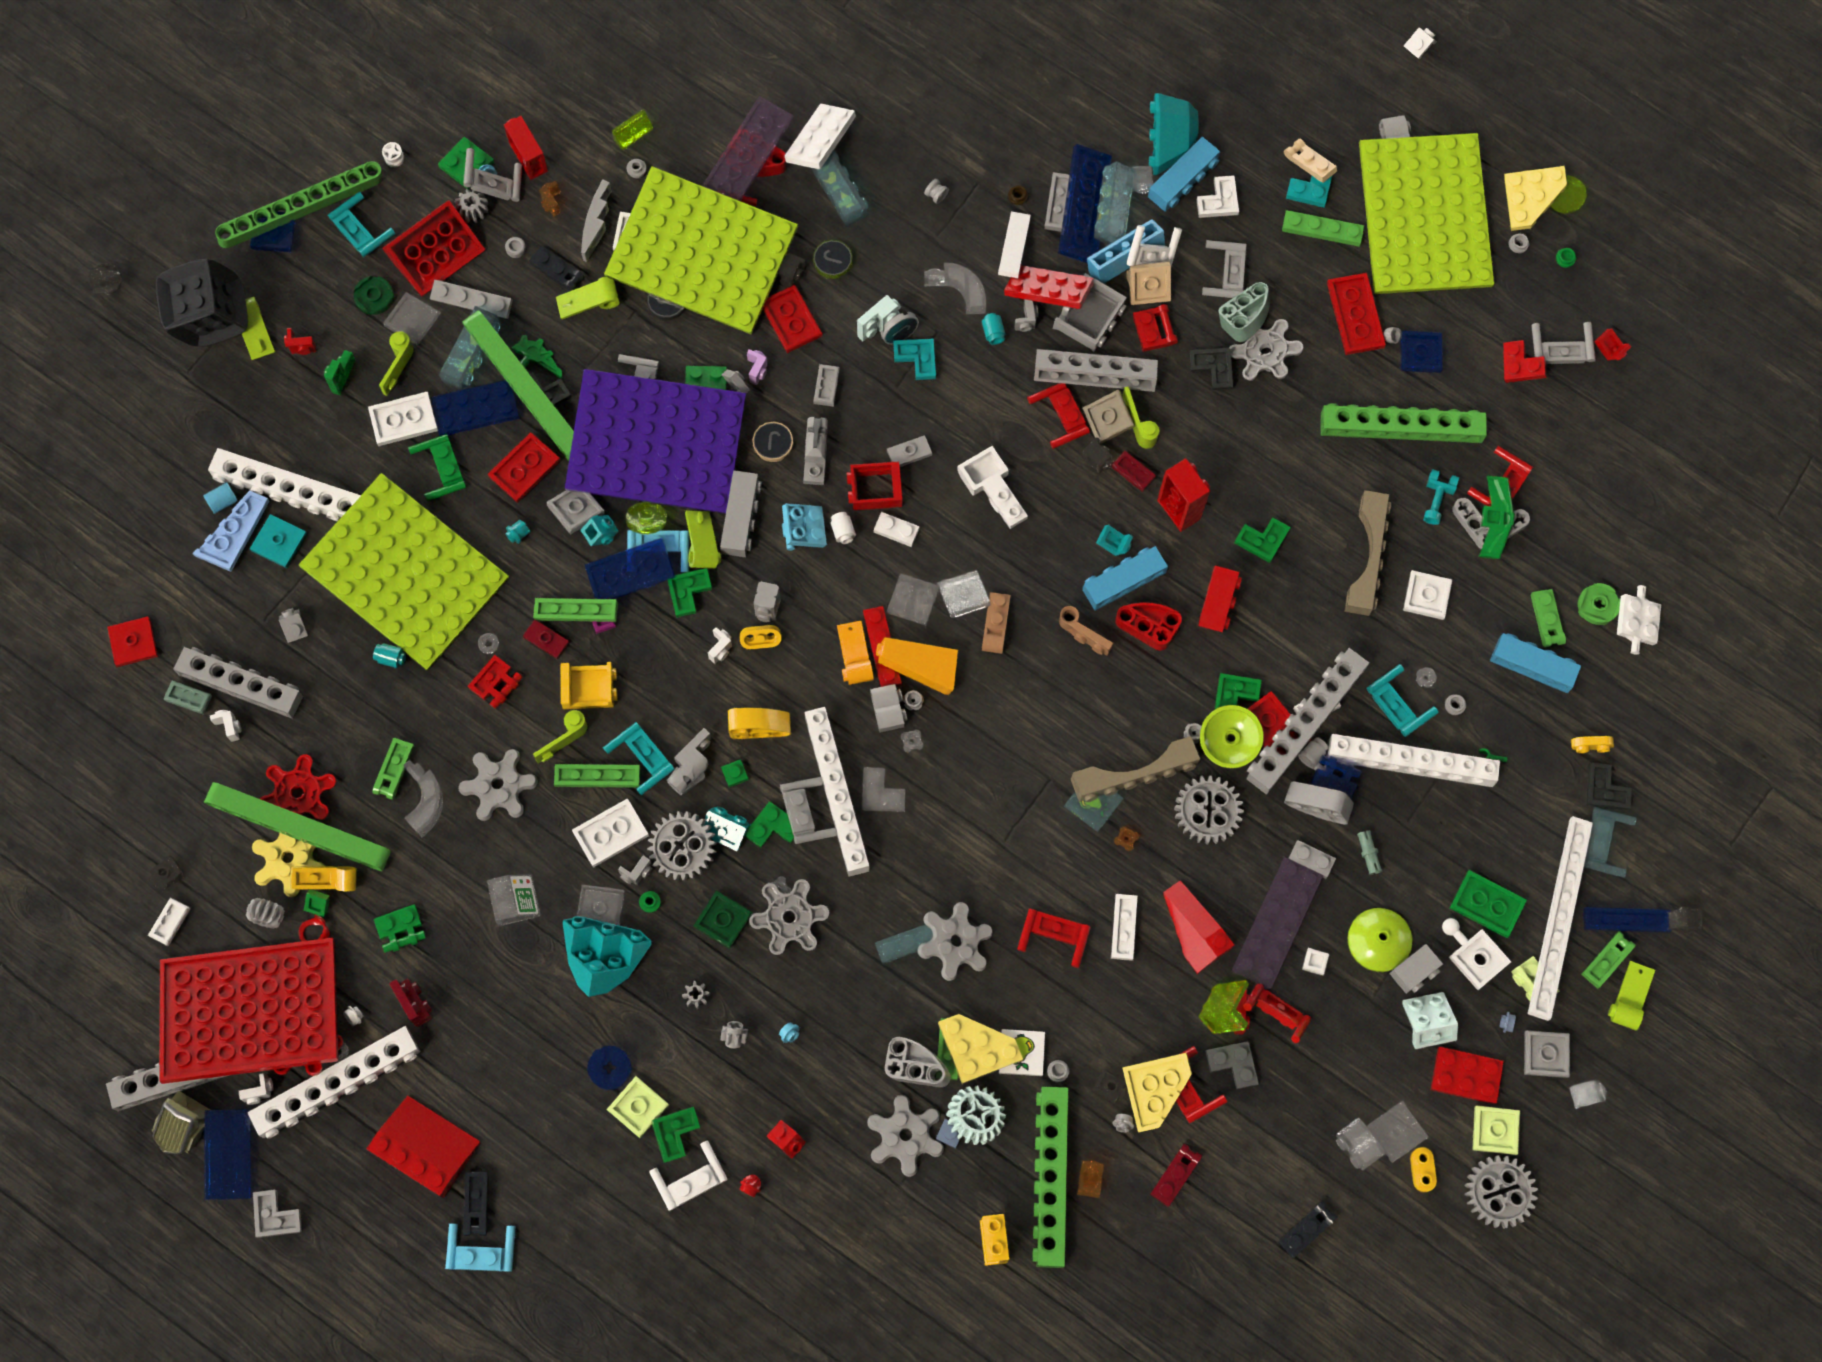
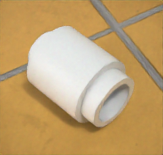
M846 512L834 514L831 517V526L836 541L842 544L852 542L856 533L850 516H847Z

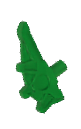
M522 335L520 342L515 344L512 349L523 356L520 361L523 367L526 368L530 362L536 363L562 379V370L557 367L552 359L553 352L551 350L547 351L543 347L544 341L540 338L536 342L530 341L526 335Z

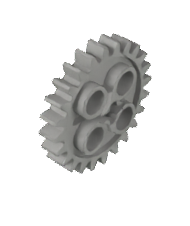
M1201 776L1199 783L1192 779V786L1186 783L1184 786L1186 791L1180 790L1179 794L1181 797L1176 798V802L1180 804L1174 807V810L1180 812L1175 815V819H1181L1178 827L1185 826L1184 834L1191 832L1189 839L1197 836V843H1200L1202 838L1205 839L1207 845L1210 839H1213V842L1217 844L1218 837L1225 841L1226 834L1231 837L1233 835L1232 829L1237 830L1239 828L1236 823H1241L1242 818L1237 816L1244 812V810L1238 808L1242 806L1243 802L1236 801L1240 794L1232 793L1235 788L1234 786L1229 789L1227 788L1228 781L1220 784V777L1217 778L1216 782H1213L1212 776H1209L1207 781ZM1208 792L1211 793L1210 810H1212L1209 819L1210 828L1206 827ZM1195 795H1200V796H1202L1203 799H1204V802H1203V803H1197V802H1195L1194 799H1193V796H1195ZM1220 796L1225 800V803L1217 804L1214 798ZM1196 815L1202 817L1203 823H1195L1192 817ZM1221 817L1224 820V824L1217 825L1214 822V818Z
M678 811L677 817H675L674 814L670 813V820L662 817L663 824L656 823L655 825L658 830L651 831L655 837L654 839H648L649 842L653 843V846L647 849L653 851L654 854L649 856V858L656 859L653 866H661L658 872L664 873L666 871L665 877L670 878L673 875L674 880H679L681 875L682 880L687 881L689 875L690 878L695 879V872L702 875V867L709 869L706 863L707 860L714 861L710 857V853H716L715 850L711 849V846L717 844V842L711 841L715 833H708L711 826H704L705 819L698 821L699 815L694 814L691 818L690 812H686L683 816V813ZM683 825L685 833L679 837L677 830ZM699 839L701 842L700 848L694 850L693 842ZM670 842L671 850L665 853L664 845ZM680 842L684 843V850L681 849V846L679 845ZM685 855L687 863L681 867L679 860Z
M1497 1155L1493 1162L1488 1157L1486 1158V1164L1483 1161L1478 1162L1480 1169L1477 1167L1472 1168L1475 1175L1469 1174L1467 1176L1472 1181L1465 1184V1187L1470 1188V1191L1465 1193V1196L1471 1197L1467 1205L1474 1204L1475 1207L1471 1212H1479L1478 1220L1485 1217V1225L1493 1221L1494 1228H1497L1501 1223L1503 1229L1508 1227L1509 1222L1514 1227L1516 1226V1220L1520 1223L1524 1222L1522 1215L1526 1217L1531 1215L1527 1209H1535V1206L1531 1203V1201L1538 1199L1532 1195L1533 1192L1538 1190V1188L1531 1187L1535 1179H1528L1531 1171L1524 1173V1164L1519 1167L1516 1166L1517 1159L1509 1163L1508 1156H1505L1501 1161L1499 1155ZM1504 1172L1511 1175L1512 1181L1510 1184L1503 1180ZM1484 1179L1491 1183L1489 1191L1485 1190L1482 1186ZM1516 1184L1519 1185L1518 1189L1506 1192L1503 1195L1500 1194L1489 1199H1483L1484 1195L1499 1189H1505ZM1512 1193L1519 1196L1520 1203L1518 1205L1511 1201ZM1492 1200L1498 1202L1500 1207L1498 1212L1491 1209L1490 1203Z

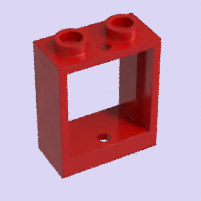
M522 116L508 120L504 124L508 142L530 180L548 172L544 154Z
M899 462L850 465V472H847V485L851 484L852 491H848L849 504L853 503V510L902 507ZM891 474L893 498L858 500L856 477Z

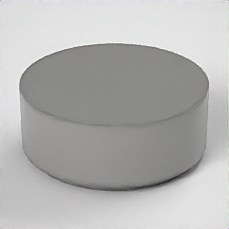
M512 237L507 240L505 249L510 257L519 258L524 255L526 246L521 238Z

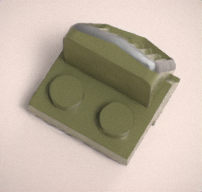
M178 1091L172 1099L167 1098L163 1103L160 1114L156 1117L152 1129L153 1139L163 1153L182 1154L184 1151L189 1153L202 1137L204 1129L215 1117V1112Z

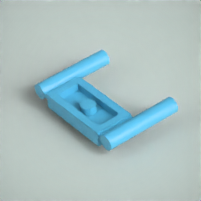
M627 531V572H635L636 551L681 552V572H689V531Z
M449 1224L445 1269L512 1272L516 1226H507L505 1248L456 1247L458 1224Z

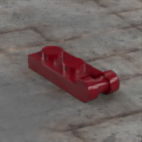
M1184 1143L1150 1195L1169 1207L1202 1158V1155L1198 1152L1194 1153ZM1183 1156L1190 1160L1188 1166L1181 1162Z

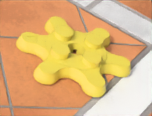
M279 833L278 839L274 842L258 839L252 845L253 852L263 856L266 861L264 868L255 874V882L260 886H265L270 881L279 879L283 882V890L288 897H295L300 889L290 888L291 866L325 865L313 859L312 852L316 848L315 846ZM285 853H293L294 858L291 862H283Z

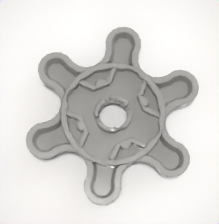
M1279 319L1274 322V325L1269 330L1259 329L1245 343L1229 347L1231 358L1247 360V366L1242 372L1246 380L1253 381L1264 370L1273 372L1274 376L1278 379L1286 377L1288 368L1283 363L1284 359L1288 356L1300 355L1304 348L1300 341H1287L1284 338V334L1288 329V322L1286 320ZM1270 348L1271 352L1262 355L1261 350Z
M508 750L503 760L497 763L490 761L483 752L474 755L473 763L478 768V776L473 780L462 781L458 789L464 796L476 795L479 797L480 806L476 811L478 819L482 821L490 819L493 811L499 807L507 809L509 815L514 818H518L523 814L524 807L518 800L519 793L526 789H534L538 784V780L533 774L521 775L517 772L516 765L520 760V754L517 750ZM496 779H502L504 784L502 788L494 789L492 782Z
M804 879L796 881L793 890L788 894L781 893L772 883L764 885L762 894L768 901V909L764 913H755L750 917L749 922L752 928H767L772 932L773 938L769 944V950L775 955L783 953L786 944L791 940L798 941L802 948L807 951L813 950L817 945V940L811 934L810 927L813 922L826 920L829 916V910L826 906H812L807 902L806 895L810 886ZM786 911L794 913L795 920L792 923L784 921L783 915Z
M959 902L954 906L953 915L949 919H942L933 911L926 913L924 916V923L932 930L933 937L929 942L920 944L918 954L924 959L932 956L939 957L943 962L941 974L947 981L956 978L958 967L963 963L969 964L976 971L984 970L987 965L986 959L978 952V944L992 936V928L987 924L977 927L970 925L967 919L969 908L963 902ZM953 935L960 937L962 943L959 947L952 945L951 937Z
M898 1095L894 1100L895 1112L891 1117L884 1118L878 1114H873L868 1118L869 1128L879 1132L882 1136V1142L872 1150L871 1158L875 1163L879 1164L885 1162L889 1157H896L901 1162L902 1173L907 1177H911L917 1172L916 1160L920 1154L927 1153L933 1157H939L944 1151L943 1144L932 1139L929 1134L930 1127L939 1121L940 1113L935 1108H929L922 1114H915L910 1109L909 1098L905 1095ZM909 1129L911 1131L912 1138L909 1141L901 1140L899 1133L902 1130Z

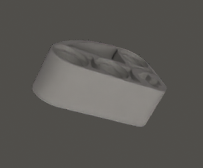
M1299 782L1290 783L1284 801L1286 805L1306 814L1339 824H1348L1354 805L1349 796L1344 792Z
M895 1037L890 1041L885 1062V1072L889 1077L900 1082L934 1087H945L948 1085L951 1075L944 1063L933 1052L907 1038ZM904 1043L905 1048L903 1052L898 1053V1046ZM900 1067V1071L894 1072V1069H898ZM921 1068V1075L915 1078V1070ZM938 1071H942L941 1079L935 1081V1074Z

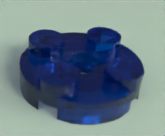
M604 1046L593 1052L588 1061L587 1070L592 1082L600 1089L616 1090L630 1078L632 1065L625 1051L615 1046ZM608 1062H612V1065L616 1066V1069L612 1070L611 1074H607V1070H604V1066Z

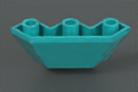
M1155 93L1154 100L1150 101V113H1154L1153 129L1149 130L1150 141H1153L1154 149L1152 156H1149V168H1153V175H1158L1173 166L1194 145L1198 136L1199 119L1198 111L1188 101Z
M582 916L563 920L568 964L578 987L588 997L608 993L628 979L651 946L652 941L640 930Z

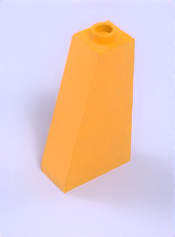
M886 637L881 643H878L876 649V656H879L878 663L943 694L949 695L954 690L958 650Z

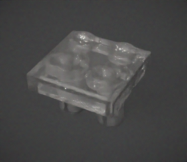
M900 573L887 613L926 626L939 591V586Z

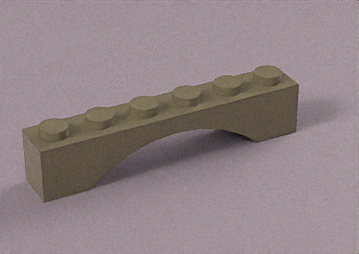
M1365 490L1361 497L1359 518L1364 524L1368 535L1369 559L1364 573L1350 586L1347 592L1345 612L1369 616L1371 611L1376 609L1378 598L1374 597L1375 590L1378 591L1380 586V578H1377V575L1383 565V559H1380V554L1384 552L1386 540H1383V533H1387L1389 523L1385 519L1386 514H1389L1391 509V502H1388L1389 494Z
M1190 736L1171 742L1168 749L1159 759L1141 769L1129 772H1112L1089 767L1073 772L1071 782L1079 802L1084 800L1091 802L1100 795L1111 796L1117 793V790L1123 788L1130 790L1142 782L1149 784L1161 776L1165 778L1174 776L1177 771H1191L1196 768L1200 757Z

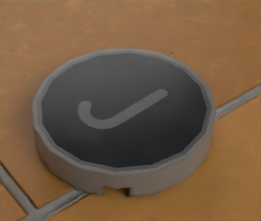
M907 312L906 315L901 313L894 316L883 327L885 330L881 331L882 339L887 344H893V341L905 340L917 329L919 324L918 318L912 312Z

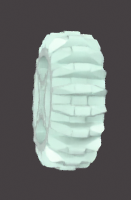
M970 1086L966 1087L965 1091L959 1090L958 1095H954L951 1099L952 1102L948 1104L950 1110H948L946 1115L950 1117L948 1125H954L952 1132L958 1131V1139L964 1136L965 1143H969L972 1140L974 1145H977L979 1141L982 1145L986 1144L987 1140L993 1141L995 1136L1001 1133L1000 1129L1004 1127L1003 1120L1006 1118V1115L1001 1113L1004 1110V1106H998L1000 1098L994 1099V1092L990 1093V1095L987 1094V1087L983 1088L982 1091H980L979 1086H975L973 1090ZM967 1102V1111L961 1115V1105ZM991 1116V1126L985 1129V1119Z

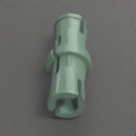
M1371 831L1358 833L1357 836L1363 851L1361 855L1365 858L1369 875L1382 872L1377 856L1378 849L1374 847Z

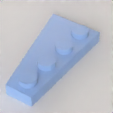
M249 490L232 509V513L221 521L216 531L205 539V543L199 549L197 548L193 555L232 572L266 509L269 499Z

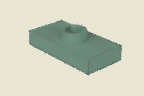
M172 680L163 699L166 702L204 715L212 695Z

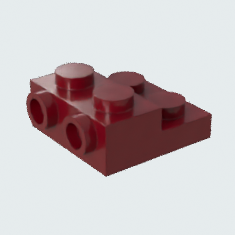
M407 978L401 983L397 979L389 983L409 1020L416 1027L432 1019L430 1015L432 1009L427 1000L422 1001L419 994L422 991L416 981L412 983Z

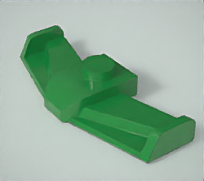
M1488 475L1487 481L1491 506L1483 507L1481 527L1489 528L1479 557L1500 559L1510 530L1514 525L1515 513L1513 512L1509 478Z

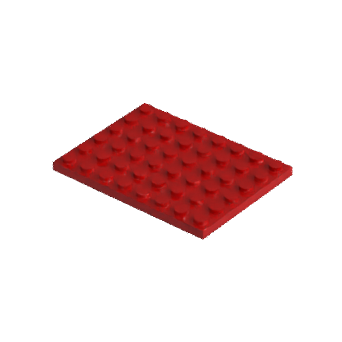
M334 938L160 960L159 1081L161 1084L338 1061Z

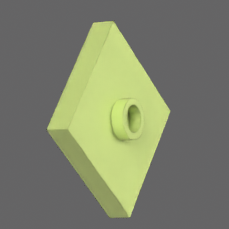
M635 1076L607 1110L641 1138L652 1126L651 1120L658 1118L669 1104Z
M1475 1106L1473 1150L1518 1155L1520 1110Z

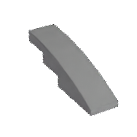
M605 180L601 181L593 197L585 221L581 248L583 261L585 262L588 261L606 231L603 220L609 211L606 200L612 191L610 182Z

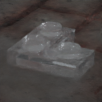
M864 767L862 810L904 812L905 789L884 788L885 768Z

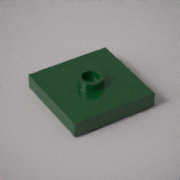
M716 890L693 927L730 949L753 912Z

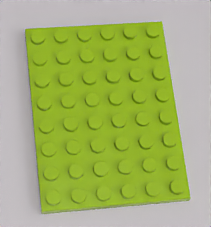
M1478 133L1360 140L1359 149L1374 294L1493 287L1494 279Z
M651 166L604 275L752 334L797 231L798 224Z
M382 473L299 564L300 568L397 647L402 648L407 655L427 671L509 579L507 574Z

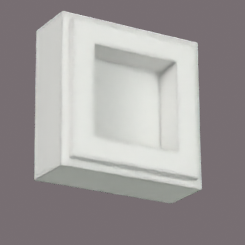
M1308 948L1302 970L1324 975L1329 954Z

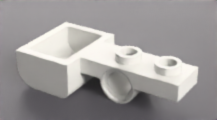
M993 446L958 465V473L973 496L982 490L985 491L994 510L1000 513L1011 529L1025 521L1028 516L1004 482L1003 478L1008 476L1009 470Z

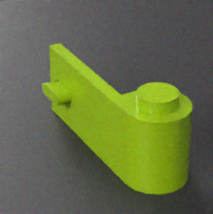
M601 277L596 282L556 297L562 320L597 306L602 309H611L620 303L615 282L609 277Z
M255 297L245 299L248 326L247 330L242 333L251 359L255 360L275 353Z
M402 331L393 333L389 339L396 358L379 384L383 394L386 396L396 385L398 377L414 351L409 336Z
M1124 387L1123 399L1135 424L1133 430L1137 442L1142 448H1152L1157 442L1159 427L1152 421L1140 423L1129 387Z
M686 510L685 515L691 540L688 555L689 566L692 568L714 569L721 562V554L717 550L710 512Z
M572 710L565 715L564 724L568 732L533 753L537 763L549 760L554 756V753L586 733L587 723L580 711Z
M1632 961L1629 962L1616 1002L1610 1006L1608 1012L1611 1022L1635 1031L1639 1028L1644 1014L1642 1007L1655 973L1654 969Z

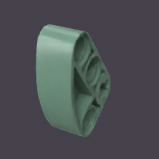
M1262 282L1255 283L1219 308L1221 327L1234 340L1239 342L1248 340L1263 325L1270 307L1267 284Z

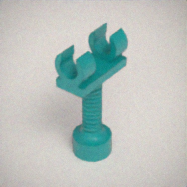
M1434 469L1430 472L1426 487L1435 489L1436 492L1431 510L1425 512L1423 520L1428 524L1438 525L1441 519V514L1438 511L1443 493L1453 495L1456 491L1459 477L1452 475L1448 484L1439 482L1437 479L1440 471Z

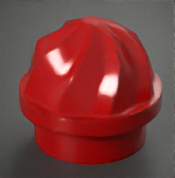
M749 1175L740 1182L742 1185L739 1190L754 1198L757 1192L760 1193L761 1181L758 1176Z

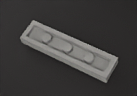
M434 280L430 299L433 301L473 311L479 310L481 313L505 319L509 317L513 301L511 298L439 280Z

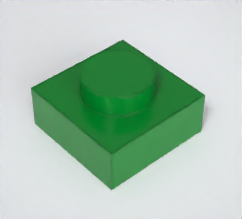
M741 759L721 767L729 788L748 781Z
M309 889L306 893L304 911L324 917L328 911L330 896Z

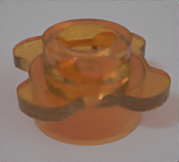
M1123 826L1120 828L1118 837H1115L1114 843L1123 846L1126 851L1133 850L1134 842L1139 839V835L1137 832H1133Z

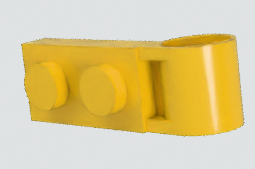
M291 866L290 888L355 891L357 868L347 866Z

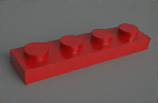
M880 606L863 610L880 687L893 684L896 687L901 686L899 672L878 663L879 656H876L878 643H881L885 637L891 638L884 607Z

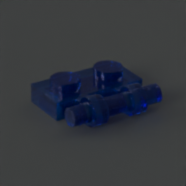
M1322 755L1319 763L1326 765L1325 771L1316 769L1310 785L1344 792L1352 799L1357 784L1350 782L1351 776L1359 778L1361 770L1354 768L1355 766L1352 764L1341 763L1335 757ZM1334 769L1343 772L1342 778L1333 775Z

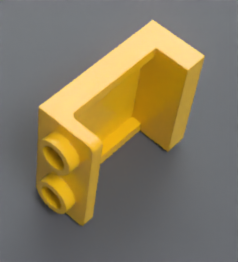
M607 662V665L574 667H570L569 663H561V705L563 709L614 707L613 701H617V688H613V681L617 680V670L613 668L612 663Z
M1004 1214L983 1216L982 1220H980L985 1266L1006 1264L1009 1261Z

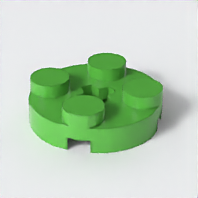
M1602 583L1593 584L1585 588L1580 594L1577 603L1580 617L1595 625H1607L1618 615L1620 610V598L1618 599L1615 594L1616 591L1609 585ZM1601 600L1604 608H1597L1594 602Z

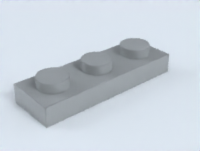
M1053 172L1044 229L1064 232L1072 175Z

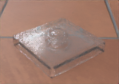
M406 292L383 324L393 332H405L409 336L410 341L418 346L440 316V312Z
M977 570L938 582V587L951 618L991 606Z
M582 885L577 916L620 925L625 891Z
M1403 1101L1366 1126L1392 1163L1428 1138Z

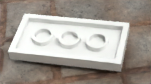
M820 104L785 154V161L821 169L855 119V111Z

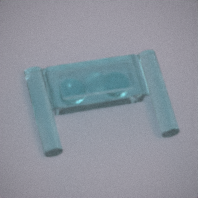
M1594 807L1591 820L1593 825L1584 867L1624 878L1626 869L1607 865L1605 862L1608 858L1615 821L1635 826L1637 818Z

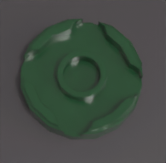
M368 276L360 280L355 286L354 302L358 309L365 314H381L392 305L394 291L390 283L383 277Z

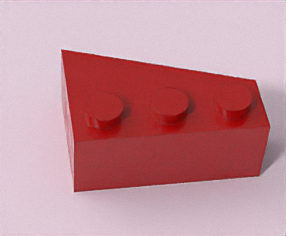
M1214 566L1198 626L1223 632V629H1228L1231 618L1227 617L1228 611L1234 608L1236 597H1233L1235 589H1239L1242 577H1238L1239 572Z

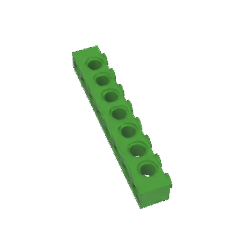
M1337 404L1324 405L1321 411V436L1482 443L1487 436L1486 413H1480L1478 410L1460 412L1457 409L1440 411L1437 408L1419 410L1416 407L1399 409L1395 406L1379 408L1374 405L1359 407L1358 405L1338 406ZM1338 417L1345 418L1347 422H1341ZM1358 418H1364L1367 423L1360 422ZM1379 419L1386 420L1387 424L1380 423ZM1399 420L1406 421L1407 425L1401 424ZM1419 421H1425L1428 426L1421 425ZM1439 422H1445L1448 427L1442 426ZM1460 423L1467 424L1468 428L1462 427Z
M1041 1087V1093L1037 1092L1036 1106H1040V1114H1036V1128H1040V1136L1035 1138V1150H1039V1159L1035 1158V1172H1039V1181L1034 1182V1194H1038V1203H1034V1216L1038 1217V1225L1033 1226V1239H1037V1248H1033V1262H1037V1267L1064 1268L1068 1088ZM1047 1106H1055L1058 1113L1055 1116L1048 1115L1046 1113ZM1048 1127L1055 1128L1057 1136L1054 1138L1047 1137L1045 1129ZM1053 1149L1057 1154L1056 1159L1048 1160L1045 1157V1151ZM1047 1171L1054 1172L1056 1181L1052 1183L1047 1182L1044 1174ZM1045 1194H1053L1056 1202L1053 1205L1046 1204L1044 1202ZM1045 1216H1052L1055 1219V1226L1046 1227L1043 1223V1218ZM1051 1238L1055 1243L1054 1249H1045L1043 1247V1240Z

